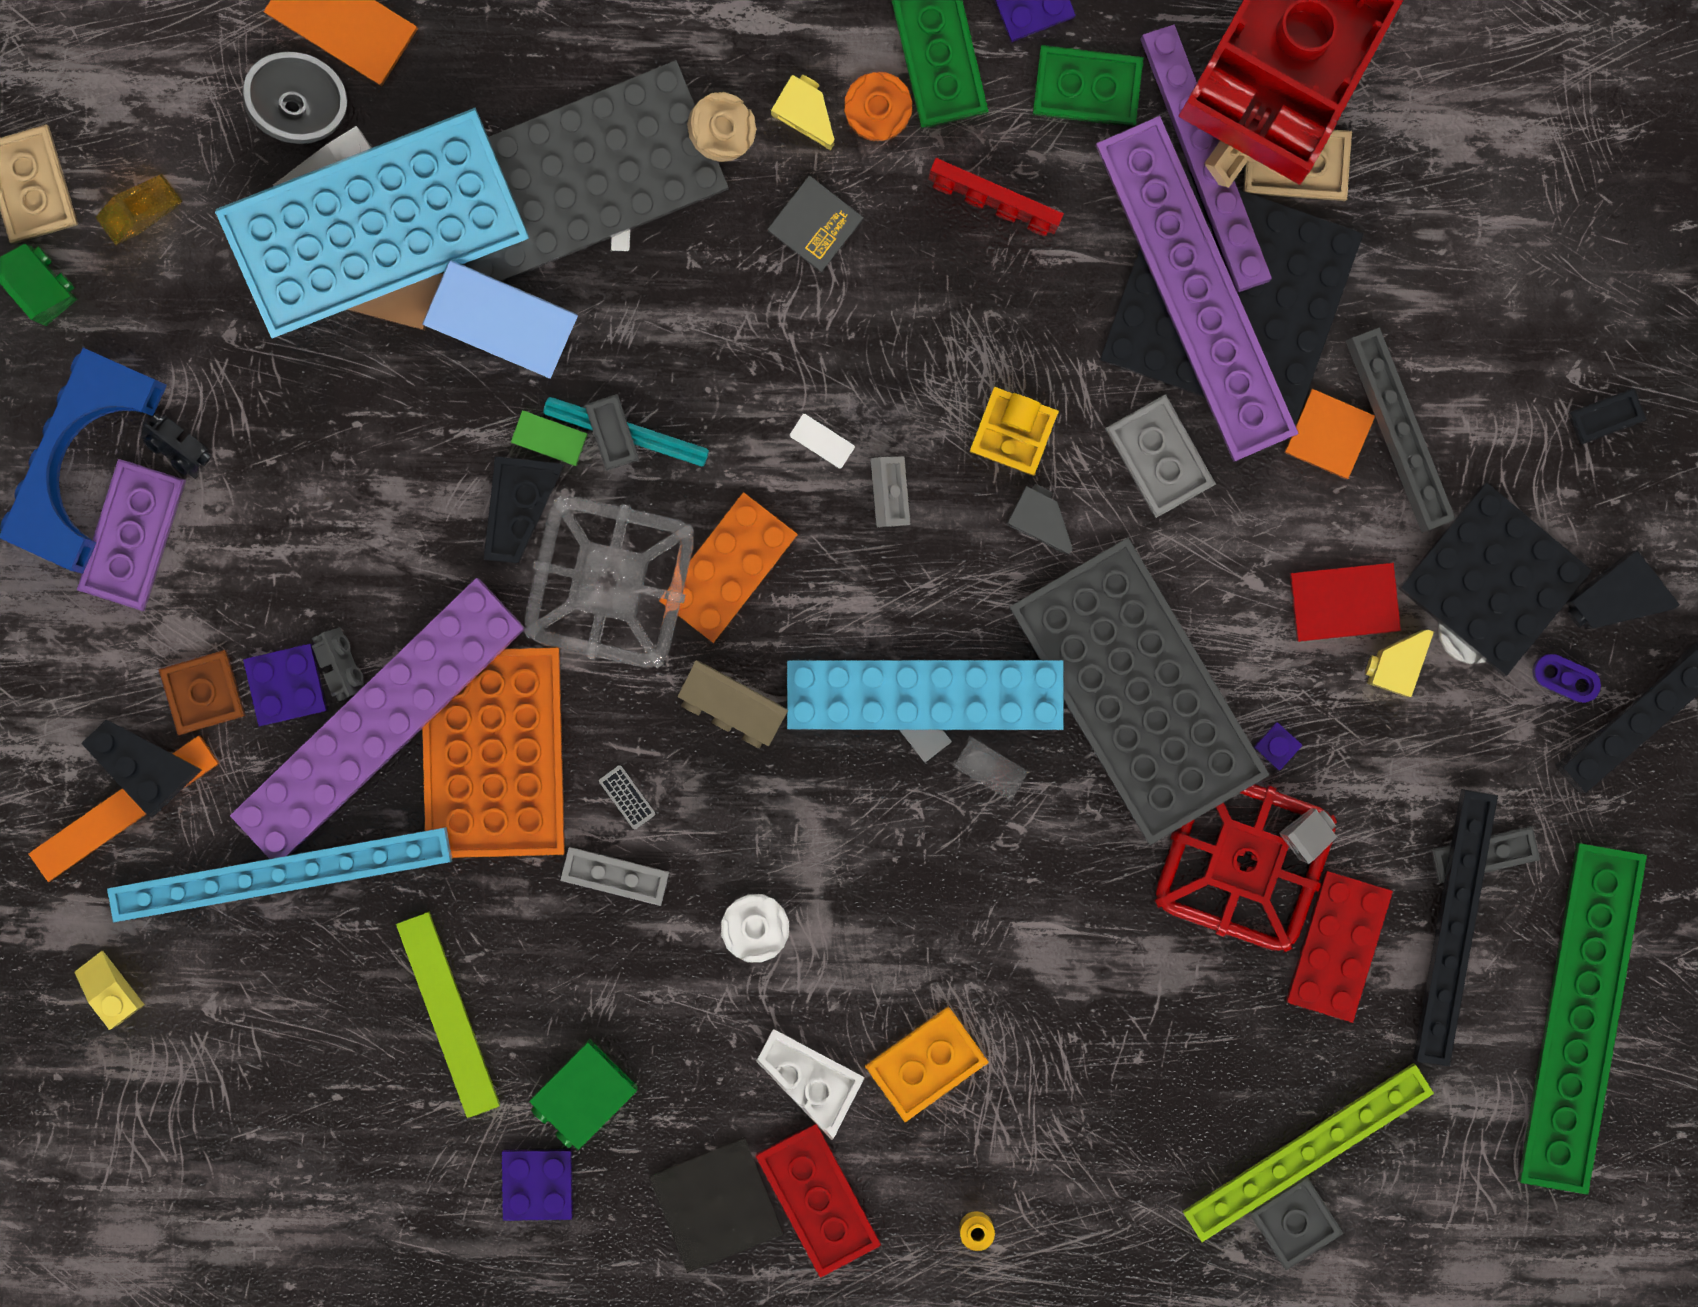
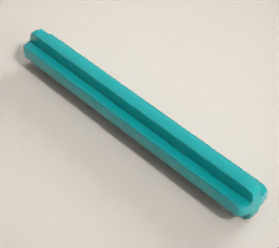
M548 397L543 409L545 415L593 431L586 408ZM628 423L635 445L698 466L705 465L709 454L707 448Z

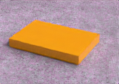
M948 1005L871 1060L865 1067L903 1121L907 1122L988 1064L989 1061Z

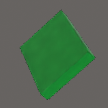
M1041 45L1033 115L1135 127L1144 57Z

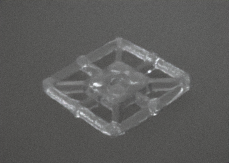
M559 496L553 500L554 505L551 507L547 517L538 561L534 560L532 569H535V574L525 613V635L528 639L532 638L543 645L586 654V658L596 660L599 657L638 667L655 666L659 668L665 664L664 659L667 657L671 647L680 603L685 601L686 595L683 594L693 551L692 535L695 533L691 525H686L684 522L674 518L633 510L631 505L627 504L616 506L580 497L563 498ZM571 510L615 519L616 524L611 546L590 542ZM562 517L580 545L575 569L551 564ZM628 523L673 532V534L642 554L622 549ZM680 542L670 590L645 586L644 581L649 561ZM608 572H612L613 578L617 580V584L615 587H611L610 591L606 592L604 591L605 586L600 583V578L607 577ZM553 573L573 578L568 601L538 620L548 574ZM641 594L667 599L656 648L636 618ZM573 610L595 614L589 641L544 631L545 628ZM606 617L626 621L646 654L601 644L600 640Z

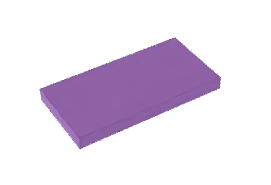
M118 459L93 537V541L97 543L84 573L81 575L77 587L78 591L145 611L184 489L185 479Z

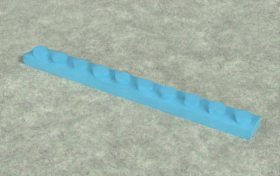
M447 827L111 887L107 888L113 922L448 863L452 862Z

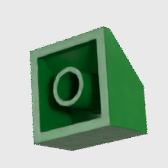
M23 244L0 257V284L32 321L47 326L77 300L71 293L75 287L63 273L56 275L48 266L52 263V260L39 246L34 249L27 244Z

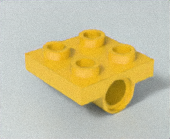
M994 387L969 452L1034 476L1059 411L1044 406L1028 397Z

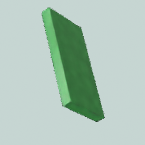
M891 0L921 129L988 114L989 111L963 0Z

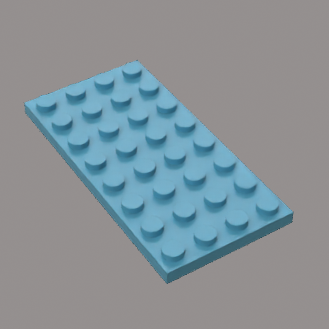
M476 107L217 208L215 211L271 338L445 271L449 260L462 265L529 239L526 227Z

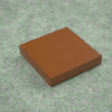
M227 650L159 669L178 735L246 716Z

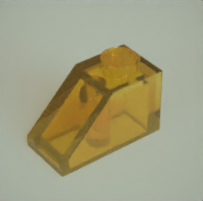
M160 174L113 196L95 218L114 244L117 245L142 233L179 206L182 200L165 177Z

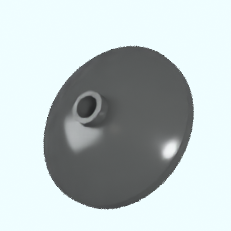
M279 52L260 59L248 71L242 89L243 104L253 123L271 137L289 143H312L328 137L341 124L347 107V95L344 85L334 70L321 60L298 52Z

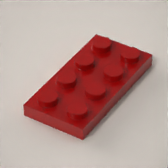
M938 158L935 159L930 170L928 180L934 182L932 187L948 195H951L953 191L966 196L965 202L977 208L983 209L984 205L997 209L996 215L1013 223L1016 218L1029 223L1027 229L1039 235L1046 236L1048 232L1055 234L1064 215L1062 212Z
M1325 870L1285 1002L1353 1023L1393 893L1392 890Z
M816 1123L756 1154L761 1168L820 1278L881 1246L874 1229Z

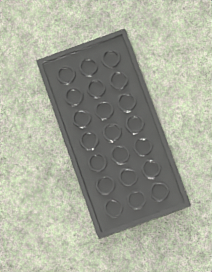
M677 61L665 64L488 137L526 227L529 239L462 265L504 282L729 190L718 161L706 158L696 150L689 138L687 123L690 112L695 104Z
M1129 537L1009 607L1040 660H1064V702L1149 846L1269 776L1268 771Z

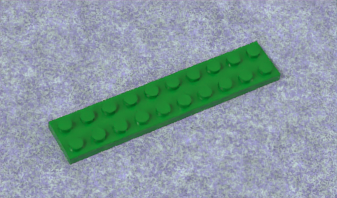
M1576 843L1518 1177L1520 1183L1589 1194L1647 859L1645 854Z

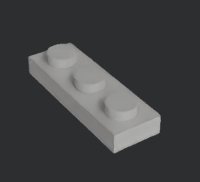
M569 847L560 881L661 906L670 872Z

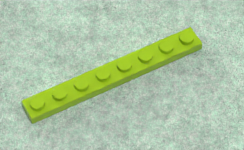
M1413 1063L1182 1212L1201 1242H1204L1427 1099L1434 1092L1416 1064Z

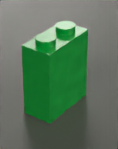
M589 1039L529 1102L533 1105L531 1108L532 1113L544 1124L549 1121L558 1130L555 1135L566 1147L570 1148L573 1145L579 1150L637 1092L639 1087Z

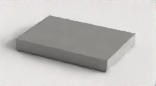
M1166 394L1105 428L1155 518L1216 485Z

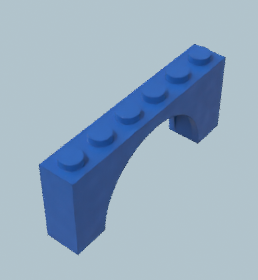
M85 348L74 358L71 364V376L67 385L63 386L58 393V405L53 416L46 421L43 427L42 441L39 447L31 454L28 463L30 468L25 479L18 484L14 494V504L10 512L5 514L0 525L2 530L0 539L63 568L81 574L84 573L97 542L88 538L73 524L63 506L59 488V476L65 452L74 437L86 425L101 416L119 411H136L153 416L167 386L160 381Z

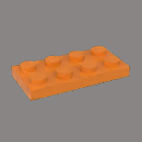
M743 492L659 601L714 643L798 534Z

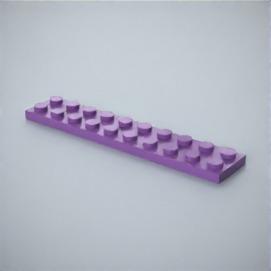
M1158 116L1096 143L1095 146L1233 462L1299 434L1161 117Z
M476 578L248 797L230 817L269 859L291 855L526 628L479 578Z

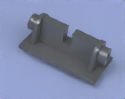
M341 628L323 632L312 638L314 645L311 647L320 668L330 664L333 667V671L324 674L332 697L336 696L337 701L340 702L360 691L364 687L363 674L354 662L350 652L349 640L343 634Z

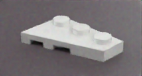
M774 1029L771 1031L756 1060L824 1133L833 1140L865 1077Z

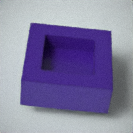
M1275 722L1253 748L1280 771L1303 745L1278 722Z

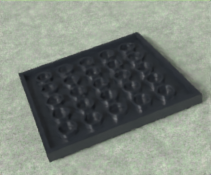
M1184 170L1229 273L1192 173ZM1238 189L1272 279L1267 283L1243 290L1237 294L1296 427L1363 233ZM1139 247L1099 361L1205 398Z

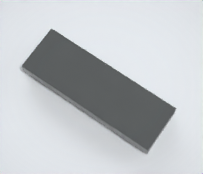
M1528 826L1491 835L1484 873L1540 860L1533 827ZM1451 845L1430 849L1438 883L1445 882Z

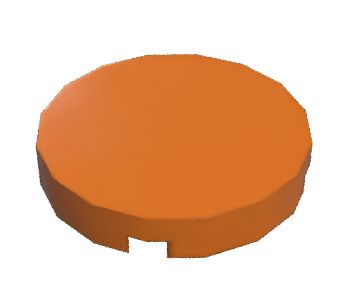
M887 72L868 73L860 76L850 85L845 96L844 113L849 126L859 136L870 141H886L896 137L906 128L912 115V99L908 87L898 77Z

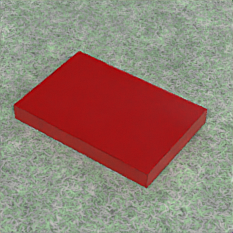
M1394 563L1290 573L1297 642L1401 631Z

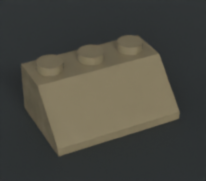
M699 660L695 661L677 696L684 700L681 707L698 716L701 711L714 717L711 722L712 724L727 732H730L731 728L734 727L744 733L742 740L759 749L762 743L767 746L770 745L788 712L787 708Z

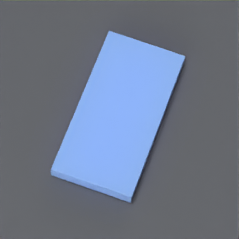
M449 260L423 320V325L551 379L578 315Z

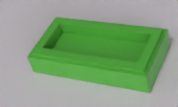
M522 410L511 443L577 466L588 434Z

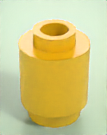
M978 1211L970 1212L960 1221V1237L968 1249L982 1251L992 1244L995 1230L991 1219L986 1214ZM975 1228H981L984 1231V1234L980 1237L971 1236V1232Z

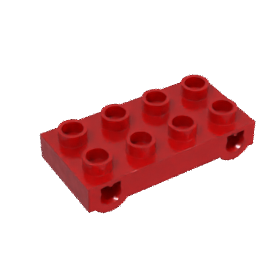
M1243 0L1178 117L1301 185L1330 138L1337 121L1403 0Z

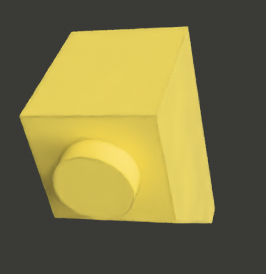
M792 75L773 106L771 115L831 150L834 146V136L823 94L817 90L820 85L805 75H801L800 79Z
M1420 630L1379 650L1377 656L1372 655L1365 671V675L1369 676L1367 684L1405 697H1412L1434 632Z
M104 951L98 953L74 972L88 1003L109 1030L121 1024L145 1005Z

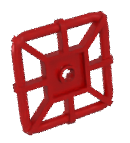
M1254 784L1240 792L1243 795L1261 801L1253 827L1232 820L1223 802L1215 807L1222 821L1215 845L1189 836L1195 819L1172 832L1170 839L1173 841L1157 884V898L1154 901L1158 908L1162 907L1164 911L1173 916L1213 929L1216 935L1224 937L1227 934L1269 950H1283L1285 953L1292 949V945L1298 939L1314 893L1320 890L1322 883H1319V879L1332 843L1311 862L1306 878L1282 870L1281 867L1289 846L1282 837L1263 831L1271 806L1274 805L1303 815L1311 808L1317 809L1319 813L1324 809L1276 792L1275 787L1268 785L1265 788ZM1325 811L1336 824L1337 820L1334 814L1330 815L1327 811ZM1186 845L1211 853L1204 876L1170 891ZM1246 851L1252 853L1251 859L1255 861L1254 867L1248 866L1246 871L1240 870L1241 864L1237 862V858L1239 855L1244 856ZM1278 877L1302 886L1286 932L1270 901ZM1207 885L1230 892L1221 917L1175 901ZM1239 896L1261 903L1276 937L1231 922Z

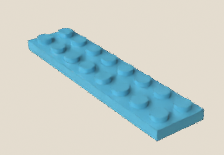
M1064 660L787 661V729L1064 730Z

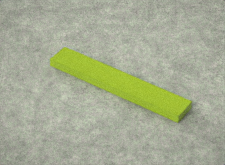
M430 911L397 923L398 932L466 1117L470 1118L499 1107L500 1102Z

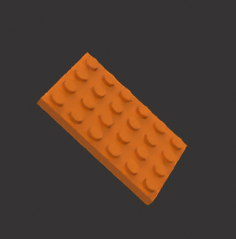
M560 648L504 649L422 728L425 831L447 827L452 858L565 854Z

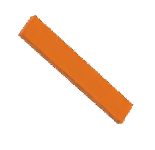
M201 735L172 753L202 769L184 788L220 764ZM122 788L28 854L47 882H50L147 814Z

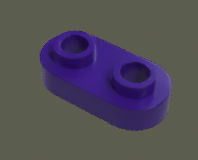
M1543 655L1533 665L1532 674L1538 685L1575 702H1590L1600 692L1601 682L1594 671L1559 655ZM1547 665H1552L1555 669V674L1551 678L1546 677L1544 674V669ZM1579 679H1583L1586 682V688L1582 692H1579L1575 687Z

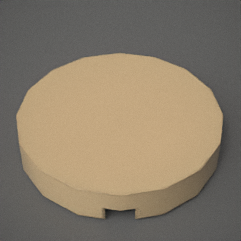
M719 92L711 93L697 102L690 112L687 123L689 138L696 150L706 158L724 162L733 161L750 148L754 142L757 129L755 117L751 110H748L743 104L744 101L735 95Z

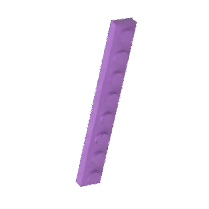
M1175 24L1143 34L1140 40L1237 293L1269 282L1272 277L1235 181H1233L1229 188L1218 185L1204 164L1219 143V139L1178 117L1197 82Z

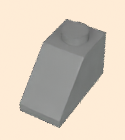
M1314 808L1308 810L1279 832L1297 858L1307 864L1315 860L1337 838L1332 831L1336 825L1331 817L1324 810L1319 813Z

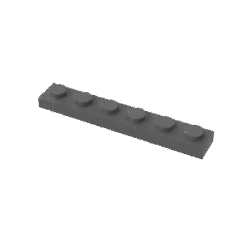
M1380 327L1346 340L1421 532L1429 531L1455 520L1456 518Z

